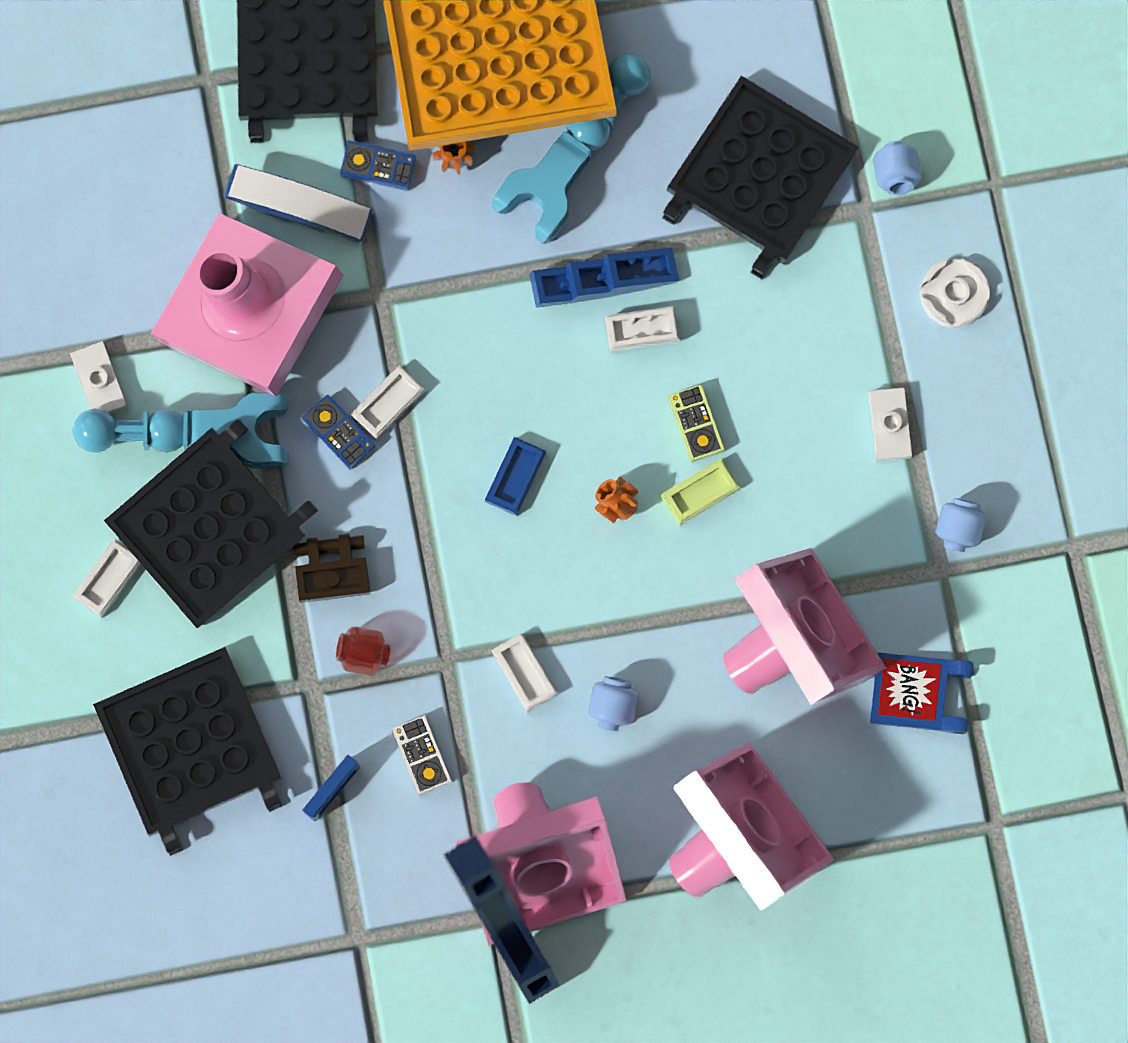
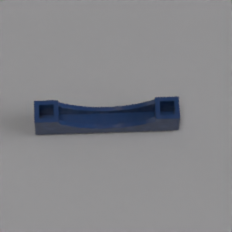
M475 835L443 854L527 1002L531 1004L559 987L560 984L531 935L511 899L502 878L477 836Z

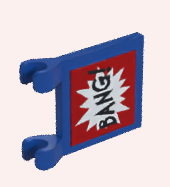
M877 652L886 669L875 676L870 724L934 730L961 735L966 734L968 720L966 718L943 716L947 675L971 678L973 675V662Z

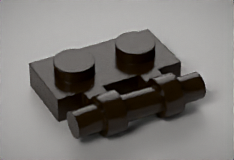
M349 533L339 534V538L318 540V537L307 538V542L297 543L293 546L295 557L308 556L309 558L308 565L295 566L300 603L371 594L366 557L352 559V550L365 549L364 535L350 537ZM340 552V561L320 562V554Z

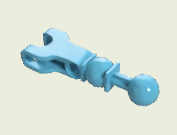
M622 54L614 59L608 68L616 109L625 97L641 94L651 81V70L648 63L636 54ZM609 117L567 124V132L563 131L537 166L531 169H519L509 174L494 196L492 208L500 214H507L520 201L531 200L537 202L543 208V214L535 227L536 239L542 244L550 243L568 220L567 192L593 157L592 151L600 149L607 143L610 129L615 127V119Z
M250 393L229 410L183 411L182 415L176 410L165 408L155 411L150 416L148 411H143V420H115L105 410L94 408L81 413L75 420L72 430L74 440L78 446L88 452L97 453L105 451L115 441H143L144 450H149L152 447L156 451L168 453L176 451L182 446L186 450L212 427L220 435L232 423L240 419L249 430L231 444L230 448L245 465L250 468L284 467L289 463V453L286 448L281 445L264 443L256 435L257 427L264 419L281 417L288 411L289 399L283 394H277L275 397L269 393Z

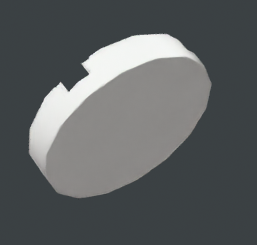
M951 258L941 260L929 269L922 280L920 289L922 307L929 318L941 326L951 328L968 326L978 320L988 306L990 298L989 281L982 269L969 260H951Z

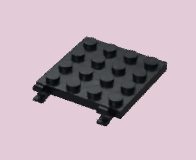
M237 0L238 117L240 121L248 120L250 144L264 143V120L352 117L354 140H368L367 117L378 116L375 0Z
M741 75L667 186V192L674 196L664 209L662 219L675 225L687 204L762 250L752 265L753 269L750 273L763 280L775 258L785 264L858 152L859 147Z
M237 419L220 435L213 427L210 428L104 520L197 629L306 535L299 527L318 512V509L308 500L289 516L230 448L231 444L249 430L240 419Z
M226 647L93 704L148 836L159 833L166 852L170 856L183 851L173 826L259 789L269 812L283 807L273 785V782L282 779Z

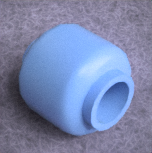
M899 141L889 142L873 158L877 185L891 195H904L911 192L921 179L917 151L910 145Z
M954 498L953 503H946L942 506L936 526V535L945 540L944 547L965 552L966 546L975 547L979 545L987 520L986 514L980 511L981 505Z
M605 676L603 681L594 684L588 713L593 719L599 721V728L619 731L620 725H628L633 722L638 692L631 687V681Z

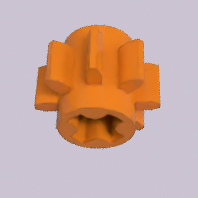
M466 142L437 146L441 150L432 153L433 160L443 161L441 165L442 172L450 168L455 169L459 175L461 167L465 164L468 166L473 165V159L467 154L473 153L476 150L474 143L466 144ZM456 147L459 155L452 157L449 148Z
M618 477L616 481L613 479L606 480L596 491L595 498L599 504L596 505L595 510L612 523H615L617 518L619 520H627L637 510L638 502L634 496L639 491L622 477Z

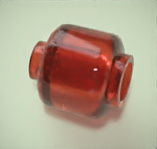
M352 626L346 633L339 635L336 647V661L341 662V666L345 671L372 676L378 672L381 665H387L390 656V645L385 644L382 632Z

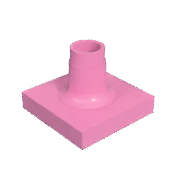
M219 213L151 334L160 343L276 397L344 275L334 264Z
M812 548L755 564L734 579L761 622V625L743 637L734 647L726 651L723 657L727 672L735 684L744 692L754 694L764 686L770 685L792 672L810 703L814 704L861 685L886 669Z
M750 743L695 771L674 788L703 828L687 841L683 848L670 857V868L675 879L692 896L702 897L714 887H719L737 875L762 910L834 861L832 855Z
M533 783L513 784L497 794L493 805L497 815L498 828L476 836L496 867L511 899L530 932L626 901L606 821L597 797L550 811L541 788ZM466 838L455 842L456 846L462 842L469 840L470 838ZM482 924L488 946L493 945V941Z

